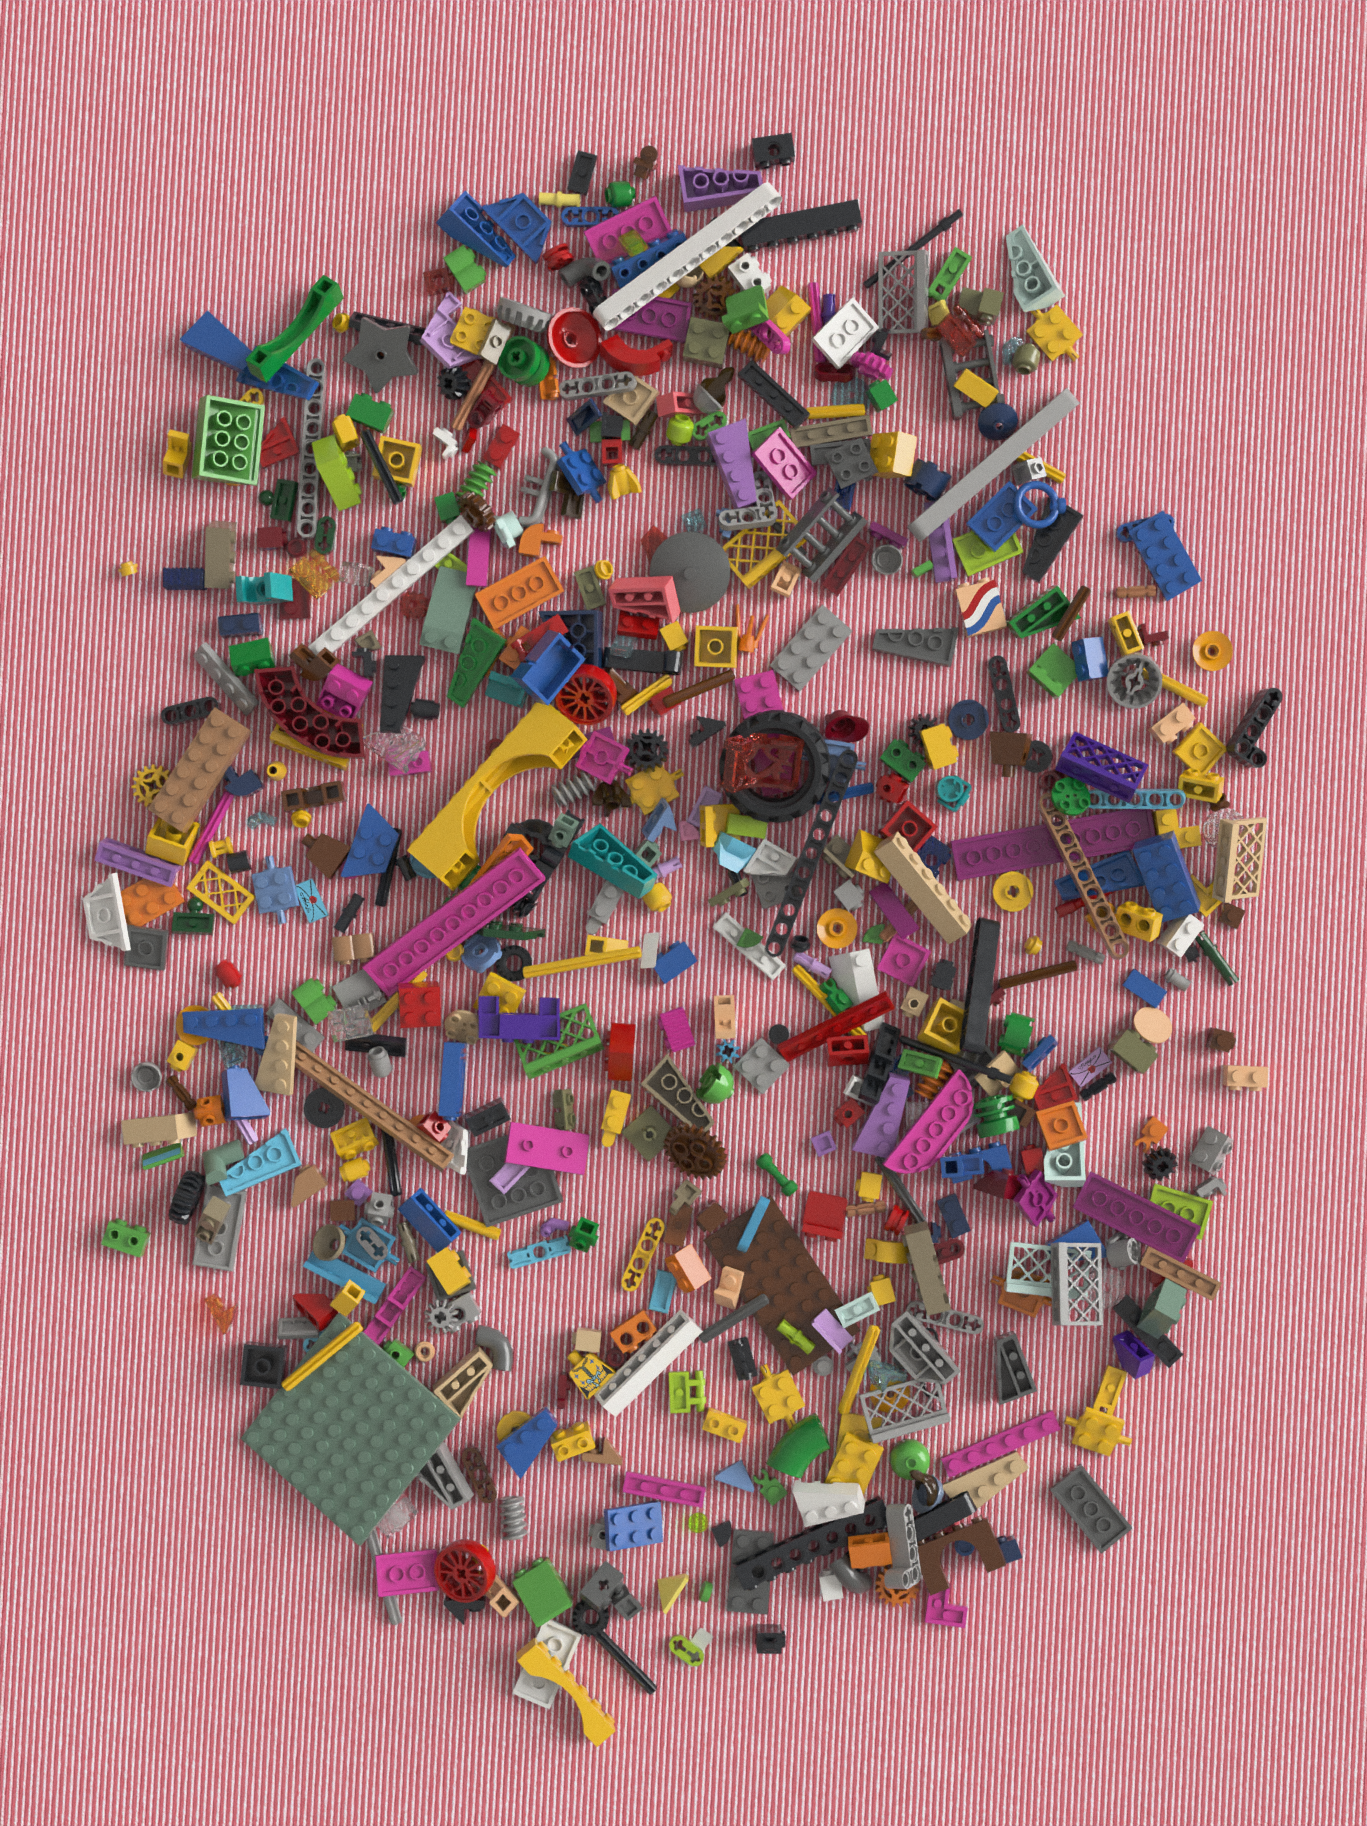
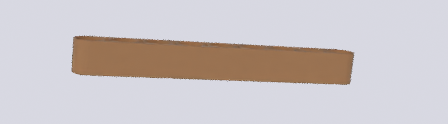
M1046 793L1038 801V810L1109 955L1115 960L1123 959L1129 952L1128 942L1065 814L1061 813L1054 804L1051 808L1043 806V800L1048 799L1052 802L1051 793ZM1059 818L1062 824L1054 826L1051 819ZM1068 836L1070 844H1063L1060 841V837ZM1069 855H1078L1079 862H1071L1069 859ZM1085 872L1088 875V880L1081 881L1078 878V873ZM1094 890L1097 893V898L1090 899L1087 896V891ZM1096 909H1104L1106 912V917H1098L1096 915ZM1105 927H1112L1115 930V935L1108 936L1105 933ZM1121 945L1124 953L1121 955L1115 953L1114 946Z

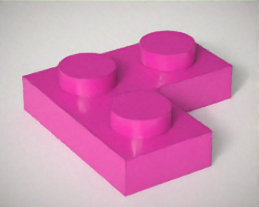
M950 1588L931 1596L928 1591L924 1621L926 1623L965 1628L968 1607L948 1604Z

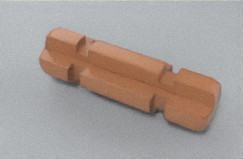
M1154 585L1116 588L1117 598H1125L1126 596L1128 598L1144 597L1145 595L1147 597H1154L1156 595V587Z
M883 1200L876 1201L874 1204L873 1202L859 1203L857 1206L852 1204L846 1207L848 1217L856 1216L855 1214L860 1216L875 1214V1211L877 1213L886 1211Z

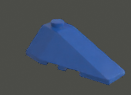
M464 191L438 219L436 224L451 238L506 268L516 255L504 238L496 234L493 229L495 225L492 221H487L484 217L481 205Z

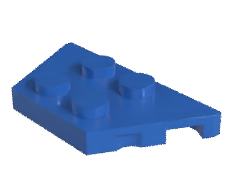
M524 193L515 195L512 198L499 200V202L491 205H483L482 210L537 264L552 224L551 220Z
M367 803L341 873L343 878L386 873L400 835L371 804Z

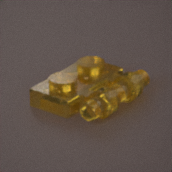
M312 549L309 555L313 560L309 562L304 556L289 569V572L318 600L332 588V584L328 580L332 578L338 583L342 577L337 573L338 570L325 560L326 557L323 554H319L315 549ZM318 565L326 572L324 575L316 569Z

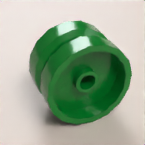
M525 336L510 338L506 342L498 360V368L501 373L524 387H532L544 380L550 367V357L546 349Z

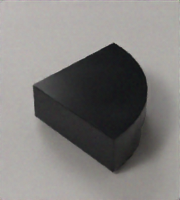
M730 1520L711 1528L719 1548L724 1546L731 1536Z

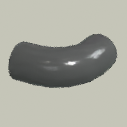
M586 257L571 262L558 272L565 285L570 288L577 282L585 279V277H592L598 281L606 280L610 275L611 269L610 265L600 258Z
M478 1325L475 1345L485 1346L492 1351L493 1366L491 1369L511 1372L513 1349L508 1338L497 1329Z
M847 1555L829 1565L839 1582L852 1593L862 1594L871 1588V1576L866 1572H858L855 1568L852 1569Z

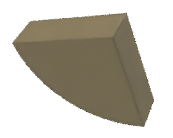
M372 630L354 639L360 647L368 648L370 651L382 648Z

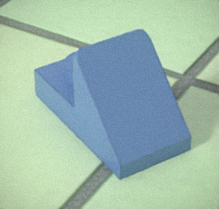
M665 798L660 799L641 830L646 839L654 842L661 834L663 826L677 831L671 807Z

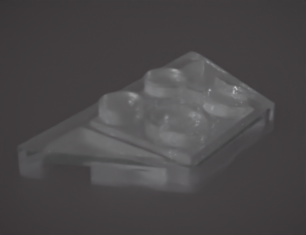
M405 725L401 734L380 733L378 731L363 737L365 747L403 773L409 771L408 764L411 760L415 761L418 758V754L427 745L423 737Z

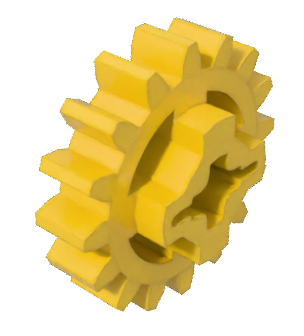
M152 764L151 769L144 766V772L138 770L139 777H133V780L137 782L131 786V788L137 790L133 793V796H140L138 802L142 803L145 801V807L150 806L160 791L159 789H153L147 783H156L158 787L162 788L164 785L162 782L163 777L167 780L171 773L170 770L163 772L164 767L161 765L158 769L155 764ZM154 773L151 778L144 779L147 775ZM141 785L144 786L146 790L145 796L142 792Z

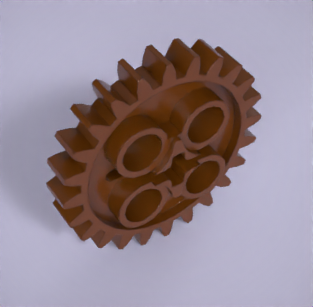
M685 1123L684 1126L678 1124L677 1127L673 1126L663 1141L665 1143L663 1149L667 1150L665 1155L670 1156L668 1161L675 1162L673 1167H680V1172L686 1171L688 1177L693 1174L695 1179L698 1176L702 1180H705L706 1176L712 1179L713 1176L717 1177L722 1172L727 1162L725 1160L727 1154L724 1153L726 1148L720 1147L722 1141H716L717 1136H711L710 1130L703 1131V1126L698 1129L694 1123L692 1127L688 1123Z

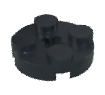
M318 1088L308 1095L303 1109L306 1119L312 1125L320 1128H329L336 1125L344 1116L345 1104L327 1089ZM322 1102L330 1106L326 1114L324 1111H319Z

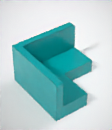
M491 671L485 696L523 709L528 693L510 675L508 677Z

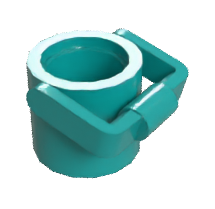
M956 775L940 779L935 787V793L938 798L937 802L952 812H957L961 806H964L972 790L968 782ZM963 784H964L965 786H967V789L965 790V792H963V791H964ZM957 800V804L954 808L946 804L952 803Z

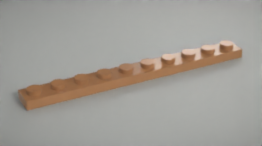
M296 1041V1068L440 1172H443L453 1160L455 1155Z

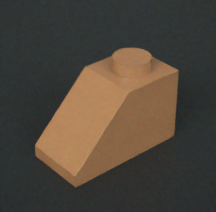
M307 1164L298 1170L300 1174L296 1176L291 1201L292 1208H295L329 1184L316 1164L312 1166Z

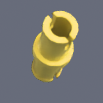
M562 191L557 193L540 192L539 205H555L557 208H562V206L580 207V194H563Z

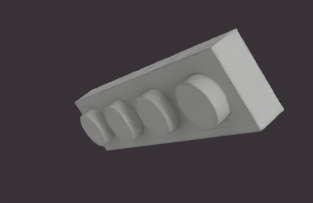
M208 643L202 644L193 657L245 716L252 713L259 704V701Z

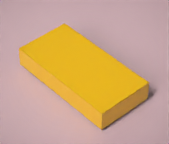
M966 368L954 383V387L985 408L990 405L999 393V390Z

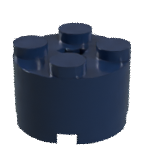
M917 458L913 463L911 477H905L903 483L915 494L927 496V500L935 503L942 496L952 476L944 471H938V466L928 460L924 462Z

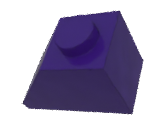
M1129 1330L1113 1336L1112 1340L1121 1367L1134 1379L1150 1373L1155 1355Z

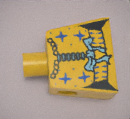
M574 1349L566 1357L574 1365L569 1374L587 1400L616 1373L614 1368L610 1367L592 1352H588L582 1357Z

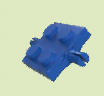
M567 441L561 443L559 447L565 456L556 462L578 496L590 494L596 504L602 501L603 498L597 489L603 486L606 480L594 463L591 455L587 452L586 448L572 451Z

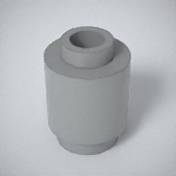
M382 1046L370 1049L368 1060L373 1075L380 1078L388 1076L393 1069L388 1052Z

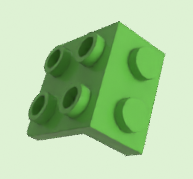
M761 285L729 296L725 300L728 314L722 316V322L732 334L769 320L764 289Z

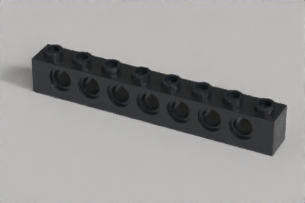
M877 1496L865 1502L864 1513L817 1524L733 1563L732 1566L743 1590H754L759 1587V1583L764 1581L771 1582L778 1578L777 1575L783 1572L790 1573L796 1569V1566L802 1563L807 1565L812 1563L817 1556H826L839 1546L841 1548L848 1546V1536L870 1534L875 1529H885L887 1527L886 1506L883 1499ZM871 1514L873 1516L872 1521L864 1523V1517ZM853 1523L854 1529L851 1532H846V1525ZM829 1532H836V1537L833 1540L829 1541L826 1539ZM816 1540L818 1542L816 1548L809 1549V1542ZM798 1549L799 1554L797 1557L792 1558L789 1556L791 1550ZM776 1557L781 1559L779 1565H771L772 1559ZM756 1566H761L762 1572L760 1574H752Z

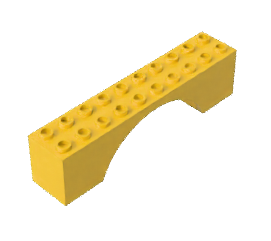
M537 702L534 703L529 713L519 720L518 725L505 736L504 741L499 747H496L491 752V756L479 765L476 773L465 781L464 786L451 797L450 802L445 808H442L438 812L437 817L430 824L426 825L422 834L411 842L407 851L454 892L480 862L475 841L476 826L480 812L491 794L506 780L521 772L535 768H555L561 770L588 739L574 723L549 704L547 706Z

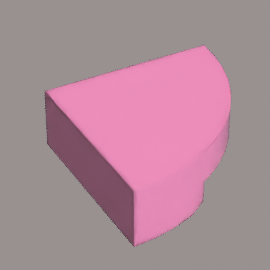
M679 821L681 841L700 839V834L696 827L688 822Z

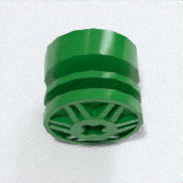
M998 1094L982 1098L973 1104V1110L981 1108L982 1111L973 1114L974 1118L983 1117L984 1119L983 1122L976 1125L979 1138L1020 1129L1017 1115H1007V1111L1015 1108L1014 1104L1005 1106L1004 1103L1013 1100L1012 1095Z

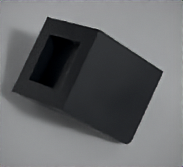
M603 412L601 439H622L623 416L607 415V412Z

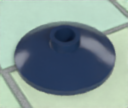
M994 403L987 406L978 417L979 431L990 440H1003L1009 437L1018 425L1016 411L1005 403ZM997 423H1002L1001 426L996 427Z

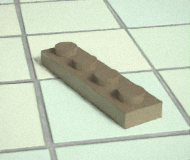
M869 415L800 426L796 430L794 428L789 429L791 441L797 449L810 447V445L839 442L873 435Z

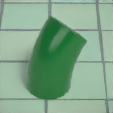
M813 1413L793 1425L777 1442L766 1464L790 1476L802 1478L810 1463L817 1456L830 1449L827 1435L818 1415Z

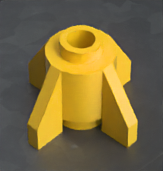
M624 464L613 466L607 485L611 500L631 492H642L638 478L630 470L629 466Z

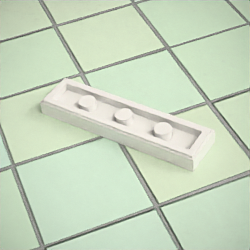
M727 912L713 926L718 933L771 980H774L785 968L786 965L780 959L766 955L764 951L765 946L760 942L748 948L737 946L745 928Z

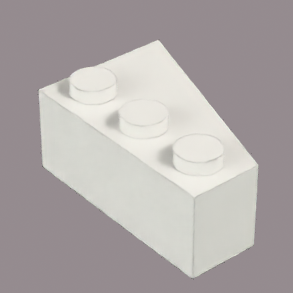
M795 1480L793 1494L805 1527L864 1513L865 1499L859 1483L833 1482V1484H823L821 1481L805 1483L801 1482V1480Z

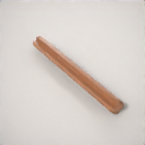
M510 322L505 323L507 326L512 328L507 341L511 338L516 329L515 325ZM485 360L451 423V427L454 430H462L469 413L477 402L496 365H492Z

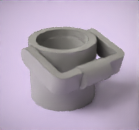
M1117 1232L1107 1240L1106 1256L1113 1268L1123 1270L1127 1266L1140 1262L1141 1249L1134 1238L1127 1239L1124 1233Z

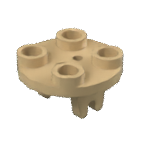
M460 1009L452 1011L447 1015L444 1022L446 1036L470 1045L476 1044L477 1040L480 1039L477 1037L478 1016L472 1012Z

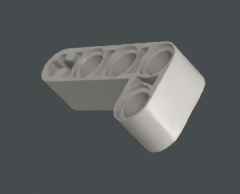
M889 1504L886 1508V1519L893 1567L886 1571L884 1582L888 1589H909L921 1579L913 1510L910 1504Z

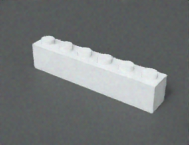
M680 1309L594 1396L602 1407L616 1417L703 1331L692 1318Z

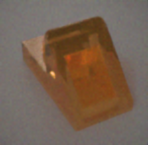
M215 1294L206 1297L204 1301L222 1334L228 1333L231 1329L238 1304L224 1311L222 1308L224 1304L219 1296L216 1297Z

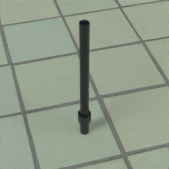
M958 209L949 217L941 219L936 227L905 251H917L942 231L946 232L955 221L963 216L961 210ZM906 256V257L901 261V263L904 262V261H905L907 258H909L910 256ZM893 259L885 267L889 270L897 261ZM878 271L863 282L867 289L878 282Z
M903 1035L899 1039V1043L982 1073L994 1081L998 1079L1008 1084L1013 1082V1076L1002 1073L1000 1069L995 1067H986Z

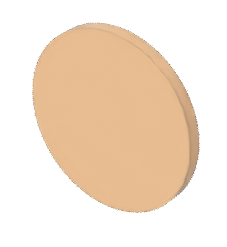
M1144 1007L1134 1016V1028L1144 1040L1158 1044L1165 1042L1171 1036L1172 1024L1167 1015L1159 1009Z

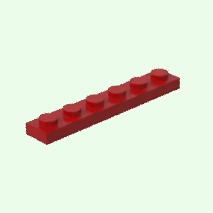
M884 991L778 1044L779 1051L786 1061L789 1062L825 1044L827 1037H839L895 1009L894 1003L888 993Z

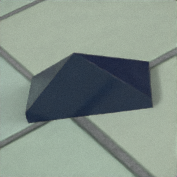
M590 398L566 420L575 435L579 436L599 419L602 414L593 399Z

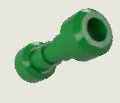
M768 1153L762 1154L756 1160V1165L760 1169H765L776 1179V1182L781 1186L782 1193L786 1197L791 1196L798 1189V1185L793 1180H788L784 1174L780 1173L773 1164V1158Z

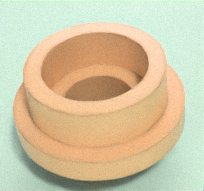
M422 1341L415 1347V1356L422 1362L430 1361L435 1355V1348L428 1341ZM427 1348L429 1350V1353L427 1355L422 1354L421 1349Z

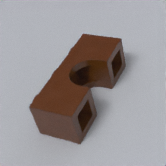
M341 780L309 788L281 791L283 808L287 813L347 802L344 783Z

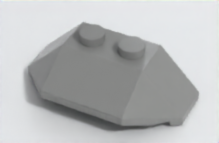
M906 1310L891 1323L889 1351L916 1381L945 1385L961 1372L946 1350L910 1312Z

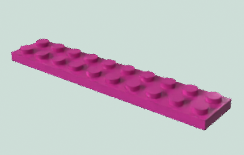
M519 847L372 957L368 962L364 963L362 968L389 997L397 991V983H408L545 881L546 877Z

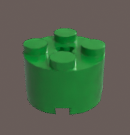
M1012 1012L1011 1015L1007 1014L1003 1025L1007 1027L1005 1035L1001 1034L998 1043L1001 1051L1005 1050L1007 1053L1024 1057L1025 1053H1022V1049H1027L1033 1029L1029 1024L1030 1022H1035V1018Z

